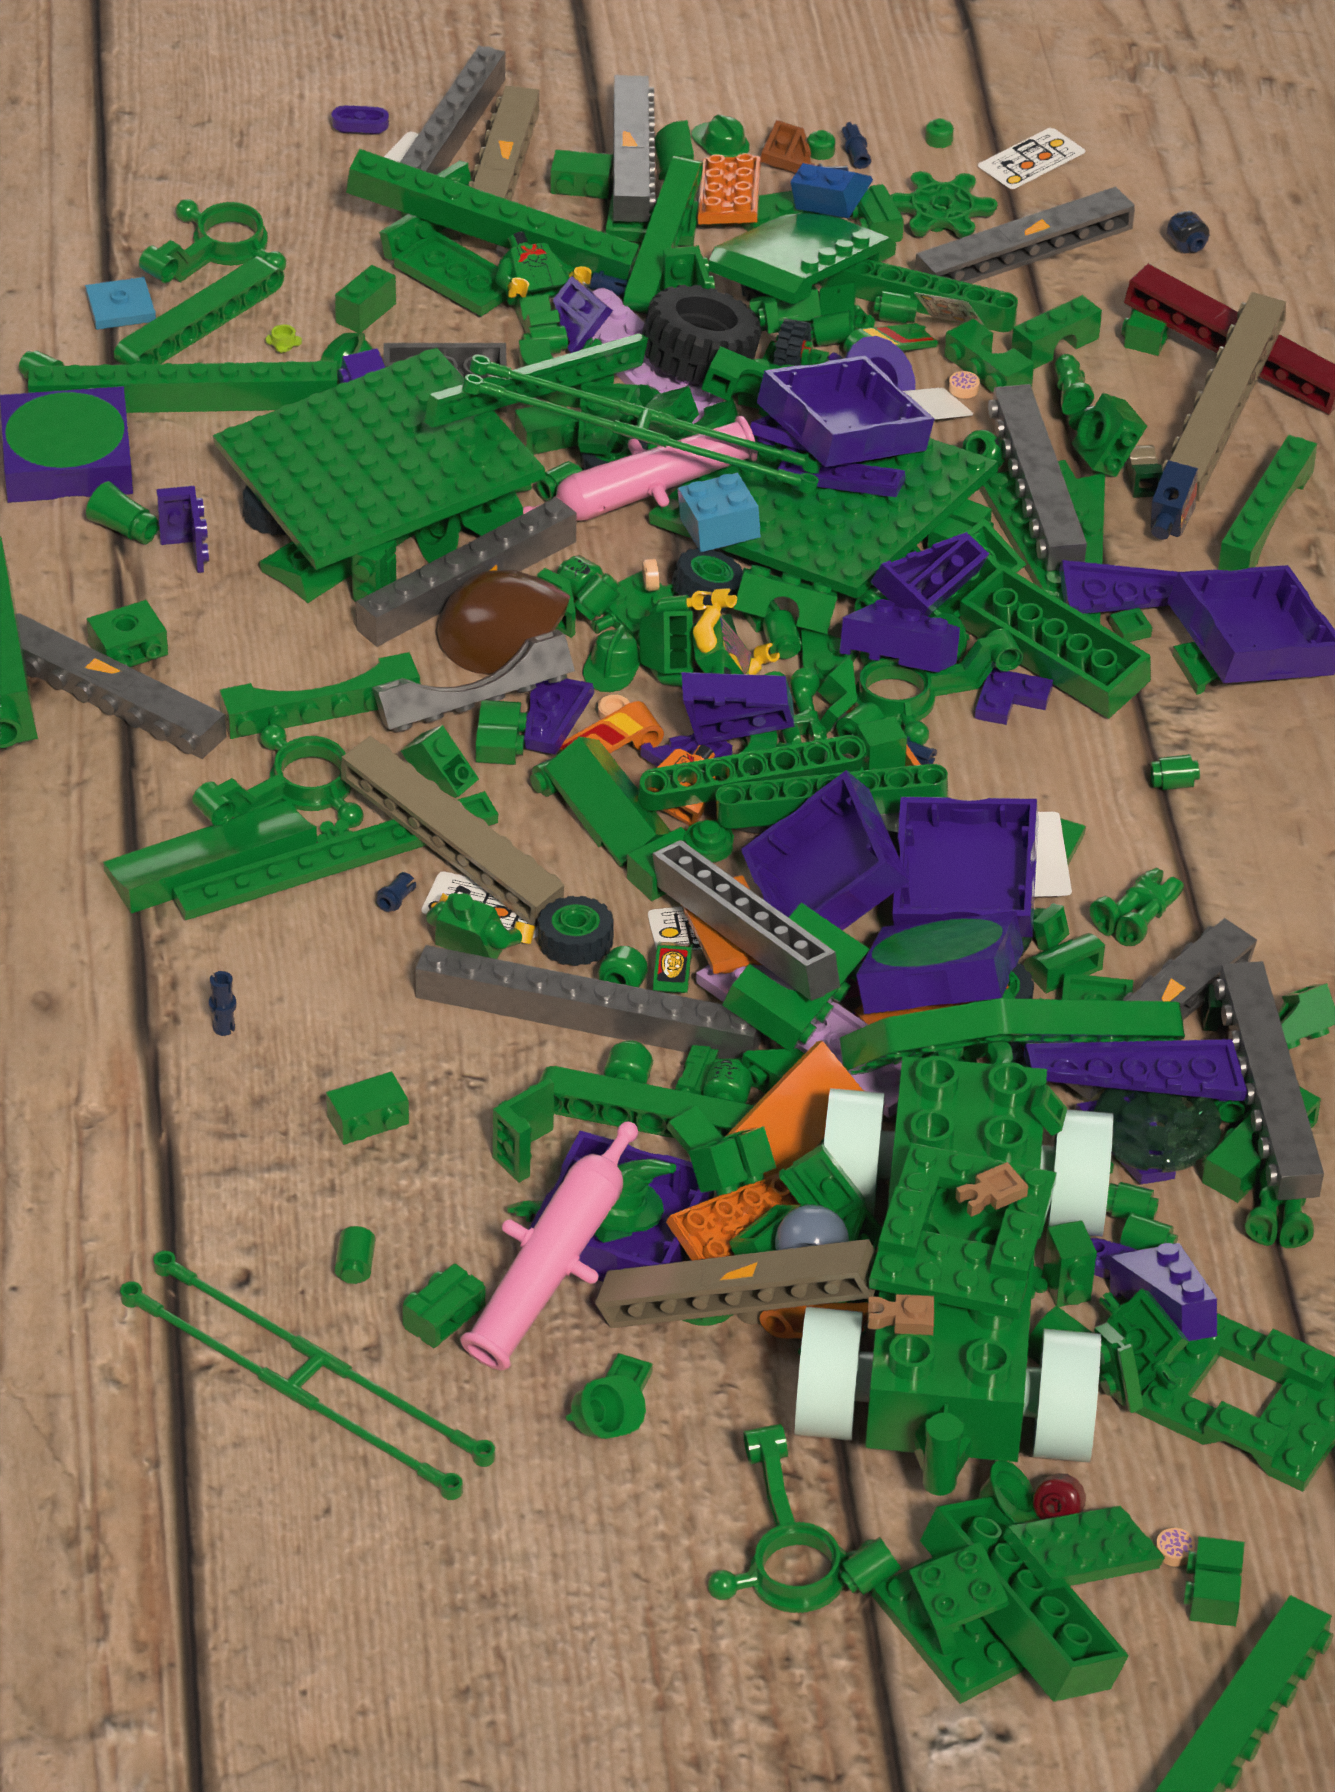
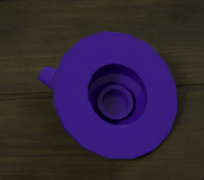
M878 336L863 337L850 347L845 358L865 355L901 391L915 390L916 380L912 365L903 351L890 340ZM836 352L828 356L829 361L844 359Z

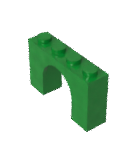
M800 903L788 918L835 951L840 987L826 993L823 997L811 1001L800 992L783 987L749 964L731 985L722 1004L725 1008L790 1052L800 1042L807 1044L817 1029L814 1024L817 1021L822 1024L825 1022L834 1008L831 1003L834 1000L839 1003L842 1001L851 987L848 984L851 979L855 982L858 981L857 973L870 950L803 903Z

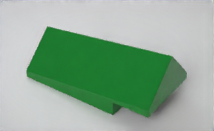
M985 518L963 533L967 532L989 553L988 558L980 571L928 617L932 618L939 614L948 613L960 618V601L1003 564L1018 573L1027 565Z
M579 736L544 767L543 770L597 846L605 845L620 867L627 864V854L662 837L663 834L671 832L656 811L646 810L639 804L637 787L599 740Z

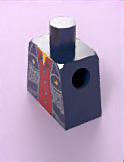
M1170 460L1167 461L1152 500L1150 528L1154 537L1165 540L1169 535L1175 537L1182 535L1196 507L1198 468ZM1175 490L1179 492L1177 499L1172 498Z

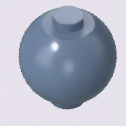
M804 1205L789 1212L779 1224L775 1238L776 1250L849 1242L848 1231L843 1220L834 1211L820 1205Z

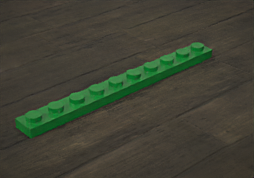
M638 333L514 369L513 371L572 387L642 366L648 338ZM497 376L483 378V381L505 387V390L531 398L555 392L512 378L508 380ZM463 385L429 394L424 423L434 428L518 402L503 397L499 399L481 393L472 395L462 389Z
M485 791L458 799L465 809L474 816L482 818L488 826L498 823L499 814ZM393 819L173 887V898L186 921L426 846V844Z

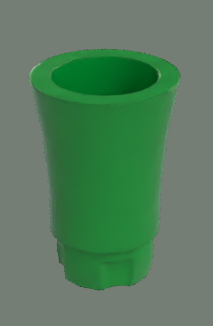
M110 481L102 483L93 492L86 507V517L88 520L115 530L131 540L135 539L145 545L151 542L158 533L159 522L148 509L124 494Z

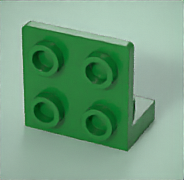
M699 246L663 249L662 291L671 286L676 288L678 285H686L687 287L698 285L705 289H715L713 275H708L707 257H702Z
M547 1078L538 1084H534L526 1091L501 1102L497 1107L493 1108V1159L518 1183L530 1177L531 1142L553 1130L554 1082L551 1079Z
M981 1542L909 1570L917 1597L944 1656L958 1650L954 1637L955 1634L960 1633L958 1626L1009 1605L1008 1597Z

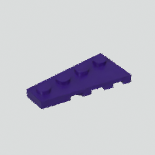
M1062 560L1059 567L1064 602L1083 614L1170 606L1167 602L1178 574L1177 571Z

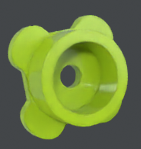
M281 324L272 329L271 335L266 336V343L273 345L277 352L285 353L290 351L293 346L301 345L302 338L296 336V331L292 326Z

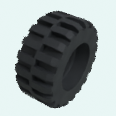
M678 285L676 288L668 287L656 294L649 304L642 330V335L648 338L645 357L650 360V363L655 368L659 367L664 374L675 376L676 380L682 382L685 380L692 382V385L701 386L720 346L753 360L755 358L762 333L758 317H756L751 308L747 309L744 302L733 299V296L728 293L717 292V289H705L698 285H693L692 287H687L686 285Z

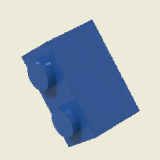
M802 163L790 182L795 207L800 210L849 219L873 182L872 176Z

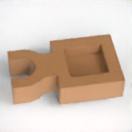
M1006 1162L976 1175L975 1184H966L956 1188V1200L959 1203L967 1199L972 1200L968 1202L967 1213L972 1217L979 1214L986 1205L991 1204L997 1210L1027 1197L1028 1185L1011 1165Z
M896 1294L895 1302H889L880 1297H869L868 1312H878L879 1314H868V1329L895 1326V1334L933 1335L934 1296Z

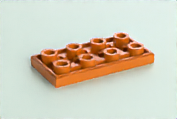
M748 153L740 154L737 157H724L716 154L702 160L703 172L700 184L698 224L757 222L761 158Z
M743 875L733 877L750 890ZM681 905L713 974H728L734 972L737 968L748 966L749 964L762 965Z
M817 1041L726 1136L740 1130L764 1126L777 1167L763 1173L764 1178L779 1173L783 1168H789L793 1165L794 1161L812 1151L825 1137L830 1088L864 1090L823 1041Z
M776 1173L759 1182L740 1187L734 1192L715 1197L669 1216L666 1223L692 1261L734 1256L735 1254L729 1241L773 1206L800 1204L779 1178V1173Z

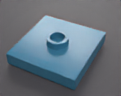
M145 277L85 285L86 296L96 330L149 323L156 319Z

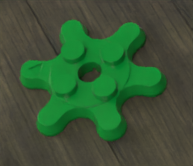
M918 171L911 175V182L916 191L909 194L894 193L890 195L899 212L910 213L915 216L910 220L909 227L912 234L918 237L927 235L929 231L941 232L945 228L952 230L959 238L967 237L975 231V223L971 221V217H990L998 207L995 199L976 197L970 193L976 184V178L967 173L958 174L950 182H938L928 172Z

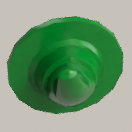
M656 1159L633 1160L618 1164L617 1167L623 1175L622 1192L600 1227L629 1233L646 1231L657 1225L664 1213L662 1199L648 1184L655 1177L674 1173L676 1165Z

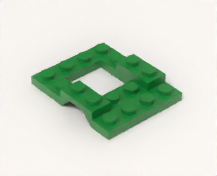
M911 1143L899 1184L895 1186L879 1238L878 1252L869 1278V1288L900 1295L934 1296V1302L1018 1319L1027 1288L1037 1240L1041 1238L1055 1188L1057 1172L1009 1163L1028 1185L1027 1197L1009 1204L1008 1209L1005 1211L995 1246L927 1232L926 1227L938 1187L956 1190V1188L966 1184H975L976 1175L1006 1162Z
M1217 1313V1336L1189 1341L1172 1360L1170 1368L1181 1379L1180 1384L1175 1383L1177 1387L1169 1390L1159 1376L1156 1377L1142 1395L1144 1408L1135 1412L1202 1445L1226 1441L1253 1455L1268 1476L1303 1492L1335 1445V1357L1278 1330L1272 1329L1268 1336ZM1220 1356L1282 1385L1260 1418L1224 1401H1221L1219 1406L1215 1408L1191 1397Z

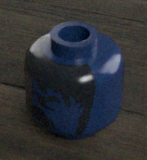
M1183 211L1171 217L1166 229V236L1180 253L1198 252L1205 247L1210 231L1208 226L1195 212Z

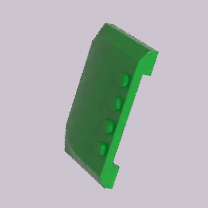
M815 212L786 214L715 246L709 259V271L790 304H795L810 297L812 285L867 258L882 262L894 256L896 243L888 236L841 218L820 215Z

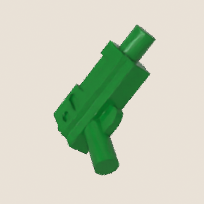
M692 1045L684 1064L683 1075L679 1077L675 1090L703 1095V1087L708 1070L714 1063L725 1059H734L742 1063V1059L718 1058L719 1049H711L710 1046Z

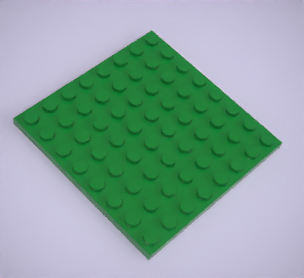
M437 347L425 350L406 360L397 361L378 371L369 372L355 380L341 383L332 389L312 394L306 399L284 405L278 410L256 416L250 421L228 427L224 431L213 435L214 444L316 570L546 478L545 467L493 410L434 428L424 423L429 394L463 385L465 379Z
M754 436L755 442L763 444L757 441L758 436ZM929 438L926 451L853 462L856 464L905 470L906 480L897 497L817 487L814 493L808 494L800 491L796 486L776 481L774 477L734 465H729L685 482L680 487L696 481L702 482L718 478L724 474L738 473L758 504L761 537L720 547L719 549L798 576L812 583L821 582L833 587L832 590L858 599L873 585L871 580L881 563L889 560L891 562L899 560L909 553L998 472V461ZM777 442L775 445H767L780 450L786 449V445ZM759 451L756 461L745 459V461L775 470L778 469L782 461L780 457ZM677 488L668 496L670 500L668 506L661 507L657 505L649 512V523L692 538L680 519Z

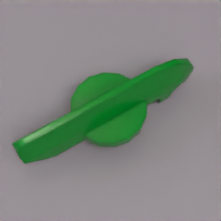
M857 304L855 329L874 327V317L866 314Z

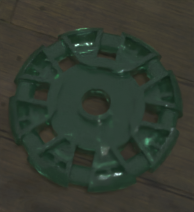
M1107 1088L1100 1095L1094 1108V1112L1113 1113L1112 1151L1115 1153V1158L1139 1170L1148 1171V1168L1162 1169V1173L1195 1166L1198 1159L1204 1160L1216 1148L1221 1137V1130L1219 1128L1222 1123L1221 1116L1212 1098ZM1127 1097L1131 1101L1128 1103L1124 1098ZM1190 1102L1193 1106L1187 1108L1185 1105ZM1160 1122L1165 1126H1151L1149 1123ZM1150 1150L1163 1151L1162 1155H1154L1149 1153Z

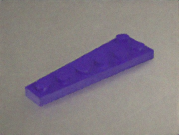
M1232 1039L1027 1043L1024 1049L1026 1066L1047 1069L1046 1081L1214 1098L1219 1101H1244L1247 1094Z

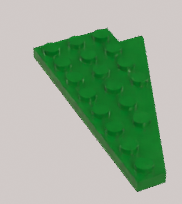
M1060 460L1058 464L1087 542L1085 562L1102 564L1105 475L1102 473L1076 479L1066 460ZM1009 471L996 473L979 488L988 506L992 508V513L1013 549L1027 564L1024 568L1033 583L1064 602L1059 570L1047 571L1043 558L1039 559L1037 556L1036 538H1031L1029 518H1025L1023 515L1022 497L1018 498L1016 495L1015 477L1011 478ZM1101 612L1084 614L1100 624Z

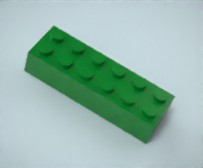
M1003 564L960 601L961 621L965 630L978 638H986L989 633L996 629H1007L1023 653L1021 665L1042 678L1052 679L1053 685L1108 719L1151 681L1150 654Z
M991 1496L936 1507L920 1542L934 1560L978 1542L983 1544L1009 1601L1007 1607L985 1615L983 1618L1052 1701L1057 1702L1110 1690L1129 1656L1128 1653L1070 1586L1048 1591L1043 1587L1002 1538L1008 1526L1016 1524L1004 1513L995 1497Z

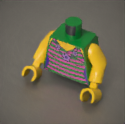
M730 588L716 589L711 595L712 607L708 606L698 622L693 624L692 638L695 660L704 673L756 675L761 671L762 664L776 662L780 654L777 652L769 655L768 650L773 643H768L755 647L754 658H751V652L720 613L722 608H733L737 603V596L728 595Z

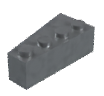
M384 343L385 367L436 347L464 378L467 374H475L469 369L473 355H483L489 358L491 362L507 366L506 343ZM486 374L478 376H480L483 379L494 375ZM507 406L495 409L494 411L507 413Z

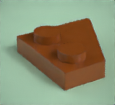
M776 120L761 152V162L794 173L798 171L802 163L815 165L810 160L811 150L809 144L806 143L804 128Z

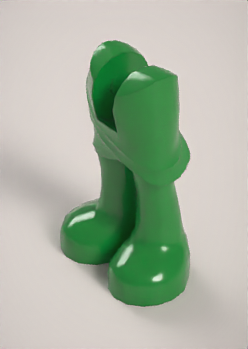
M1063 354L1058 357L1055 363L1058 376L1057 385L1062 392L1060 402L1063 413L1069 415V426L1078 431L1082 416L1086 411L1094 407L1090 405L1095 397L1093 388L1085 383V373L1083 370H1080L1079 361L1070 354Z
M811 667L798 669L790 679V692L799 714L794 715L795 727L780 729L785 743H801V735H808L809 742L828 738L826 728L820 723L818 712L815 711L813 696L820 687V679L817 671ZM772 671L765 674L785 676L783 673L779 671Z
M1156 867L1140 875L1135 884L1126 891L1119 901L1115 902L1107 896L1097 898L1090 905V916L1095 926L1105 936H1110L1116 930V939L1121 945L1135 946L1146 937L1148 924L1153 918H1160L1166 911V908L1180 896L1184 889L1183 882L1175 877H1170L1163 885H1160L1164 872Z
M1267 1162L1260 1166L1259 1180L1261 1182L1259 1198L1261 1204L1260 1207L1252 1209L1247 1215L1245 1221L1246 1233L1259 1244L1265 1246L1272 1245L1276 1240L1278 1229L1277 1206L1285 1205L1280 1231V1244L1286 1249L1303 1246L1311 1241L1314 1235V1224L1311 1217L1306 1213H1302V1206L1305 1205L1306 1198L1277 1200L1274 1187L1267 1184Z

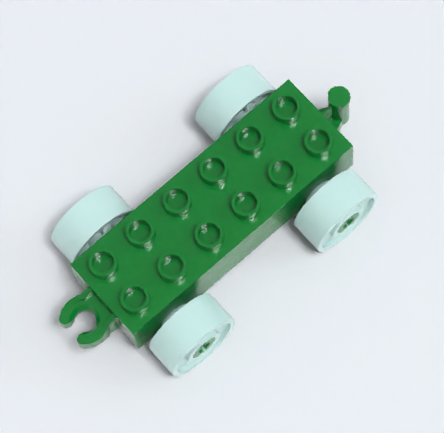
M1008 1042L988 1043L987 1058L991 1064L958 1061L963 1056L964 1047L937 1051V1056L927 1058L902 1056L895 1132L882 1130L885 1093L830 1088L824 1146L865 1197V1205L863 1207H866L872 1216H874L878 1179L890 1180L889 1209L895 1186H898L910 1145L915 1143L1057 1172L1056 1184L1048 1211V1227L1082 1220L1090 1236H1103L1111 1163L1113 1113L1067 1109L1063 1129L1055 1134L1054 1146L1042 1145L1043 1125L1032 1114L1030 1108L1036 1088L1046 1084L1047 1069L1024 1067L1013 1063L1012 1049ZM938 1187L926 1231L996 1246L1004 1214L1009 1205L995 1210L989 1204L979 1214L971 1217L967 1213L968 1202L972 1201L971 1199L959 1203L956 1200V1190ZM1034 1255L1018 1319L934 1302L933 1335L895 1334V1326H886L876 1329L874 1352L860 1351L863 1312L806 1307L798 1377L795 1435L852 1440L856 1401L869 1402L866 1448L914 1452L923 1472V1487L929 1493L937 1496L950 1494L955 1489L957 1476L968 1458L1018 1462L1023 1417L1035 1418L1033 1457L1090 1463L1098 1396L1101 1334L1043 1329L1039 1367L1027 1366ZM880 1291L879 1297L889 1302H895L896 1294Z

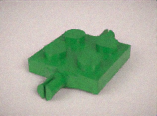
M640 571L618 582L620 586L617 590L620 596L604 612L603 617L591 622V627L596 634H599L610 627L618 629L622 624L625 625L626 632L634 636L636 640L640 632V618L650 615L651 609L661 598L672 597L678 593L673 589L674 585L672 583L666 586L659 583V590L648 592L645 590L643 573Z
M1141 1288L1129 1302L1122 1305L1117 1302L1112 1293L1108 1292L1102 1295L1105 1299L1100 1297L1099 1303L1110 1315L1106 1323H1109L1125 1338L1126 1345L1131 1344L1133 1346L1141 1392L1158 1376L1167 1389L1172 1390L1176 1388L1175 1383L1179 1385L1181 1379L1170 1368V1364L1177 1354L1189 1343V1340L1149 1291Z

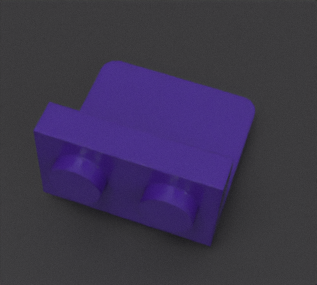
M195 485L156 489L160 544L169 545L192 542L197 573H203V562H209L208 544L202 543V541H206V538H208L206 519H200V517H204L203 498H196Z

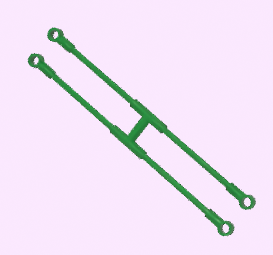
M483 355L472 356L469 369L475 374H467L465 376L462 389L466 393L472 395L487 394L502 399V397L612 429V432L664 448L667 446L768 475L776 478V481L796 486L804 493L812 494L816 491L819 479L810 473H819L822 464L811 453L802 454L785 448L784 450L773 448L675 419V416L623 400L620 402L516 372L511 367L491 362L489 358ZM490 374L506 378L507 380L512 378L617 409L619 413L638 418V422L635 426L617 420L613 422L505 390V387L483 381L478 375ZM650 422L670 428L675 426L780 457L782 461L802 466L809 473L797 474L782 469L775 470L670 439L668 435L648 430Z
M160 1251L155 1254L154 1270L156 1274L165 1277L171 1275L188 1286H195L292 1344L293 1349L304 1354L309 1359L287 1380L267 1367H260L165 1310L162 1304L142 1293V1287L139 1283L130 1281L120 1287L121 1302L124 1306L130 1308L139 1307L156 1318H163L256 1374L260 1381L310 1411L316 1410L417 1471L418 1476L440 1488V1494L444 1499L455 1500L461 1497L463 1480L458 1474H444L426 1462L420 1463L320 1403L319 1398L301 1387L324 1366L344 1379H351L450 1438L451 1443L473 1455V1461L476 1465L487 1467L495 1461V1446L491 1441H477L458 1429L453 1430L355 1372L352 1370L351 1365L300 1335L295 1336L197 1278L196 1273L177 1263L175 1255L170 1251Z

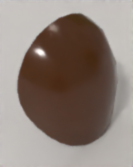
M516 570L481 572L470 577L449 597L438 623L437 633L440 646L455 664L465 670L481 674H492L503 667L519 651L526 639L556 629L568 608L570 595L546 580Z

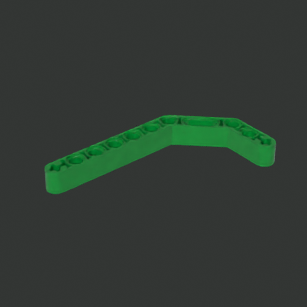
M1003 998L887 1017L840 1037L839 1044L842 1065L850 1075H859L875 1071L901 1060L902 1056L908 1057L990 1042L1174 1041L1184 1039L1185 1034L1180 1003L1174 1001Z

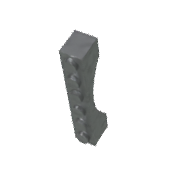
M557 629L526 639L519 651L503 667L490 676L470 684L456 687H433L401 678L372 688L383 725L389 730L393 729L394 732H400L413 727L412 722L422 719L425 722L436 721L444 717V712L454 709L456 712H464L474 708V703L485 699L499 701L506 697L505 693L514 690H517L518 693L527 692L535 689L536 683L548 680V683L562 681L567 678L566 674L574 672L575 669L566 636Z

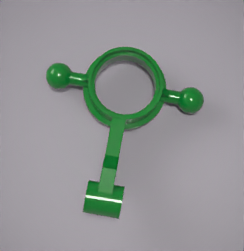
M183 199L178 202L175 212L181 221H194L198 224L194 232V243L185 250L172 240L160 248L151 245L143 251L139 259L140 269L163 283H168L173 278L181 283L210 261L221 265H241L255 257H261L282 271L285 270L287 264L286 258L282 253L278 251H265L268 244V234L263 226L262 216L256 209L243 203L223 202L212 205L203 212H200L197 203L191 199ZM238 222L248 225L256 234L240 242H222L209 237L205 233L216 224Z
M996 629L989 633L986 638L977 639L960 664H955L940 672L898 665V658L883 655L880 656L879 661L869 659V653L861 651L860 659L865 667L862 669L860 679L856 684L857 702L855 706L867 702L876 704L881 709L884 719L895 716L899 725L905 726L904 733L910 737V741L924 745L929 739V729L920 720L931 713L936 696L979 689L994 667L1001 671H1011L1017 668L1023 660V653L1007 629ZM896 679L916 685L922 693L912 698L896 700L880 697L872 693L868 687L881 680Z
M277 724L267 725L260 734L261 743L265 748L278 751L269 779L248 790L233 778L219 785L210 781L202 784L192 797L193 804L215 826L227 823L232 817L235 818L286 800H290L296 809L303 811H320L333 807L337 811V819L348 821L350 828L359 826L364 818L363 810L358 804L347 803L344 800L352 789L348 783L341 779L342 756L346 754L344 749L336 742L319 736H304L287 742L285 730ZM320 757L334 763L340 770V775L328 784L305 787L287 780L283 775V771L290 763L297 759Z
M782 1424L743 1431V1440L747 1459L750 1465L761 1463L766 1498L775 1528L768 1531L758 1542L748 1572L734 1575L728 1570H718L708 1579V1591L717 1600H729L734 1597L737 1590L753 1587L757 1596L764 1603L780 1611L806 1613L823 1608L835 1600L843 1590L845 1581L840 1576V1573L846 1569L842 1562L875 1539L866 1540L860 1545L858 1550L846 1552L837 1544L835 1538L820 1526L806 1522H795L784 1487L780 1460L781 1458L788 1457L787 1441ZM792 1545H805L816 1548L827 1556L832 1565L829 1573L824 1578L803 1586H790L773 1580L766 1573L764 1566L773 1553Z

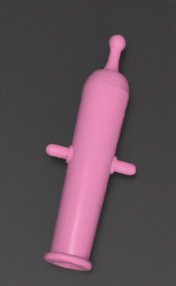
M737 416L735 422L713 429L755 442L753 432L744 416ZM695 434L677 440L741 460L756 461L758 458V451L702 434ZM631 439L628 442V447L632 455L567 476L557 486L555 497L559 498L577 513V521L589 520L649 496L655 497L659 506L666 507L669 505L670 500L665 490L722 469L730 464L669 446L666 448L658 446L645 450L637 439ZM525 506V507H523V514L529 512L530 510H532V509H534V508H536V507H538V506H535V507Z
M623 1122L618 1127L617 1137L601 1156L596 1154L587 1155L570 1168L564 1181L555 1192L534 1228L531 1227L528 1230L513 1220L503 1222V1231L521 1242L520 1247L522 1248L471 1332H467L460 1337L462 1347L480 1363L500 1371H504L511 1366L509 1357L566 1275L569 1276L572 1273L589 1284L596 1283L598 1280V1273L580 1262L579 1255L621 1195L623 1175L617 1166L620 1156L628 1143L633 1142L638 1136V1128L633 1122Z

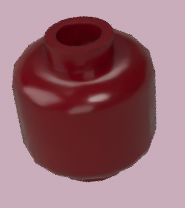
M1057 1473L1050 1475L1037 1487L1033 1495V1507L1040 1520L1082 1513L1086 1504V1494L1082 1484L1069 1474Z

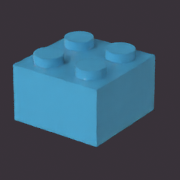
M738 473L724 474L718 478L702 482L696 481L689 485L678 487L680 519L700 552L761 537L758 504Z

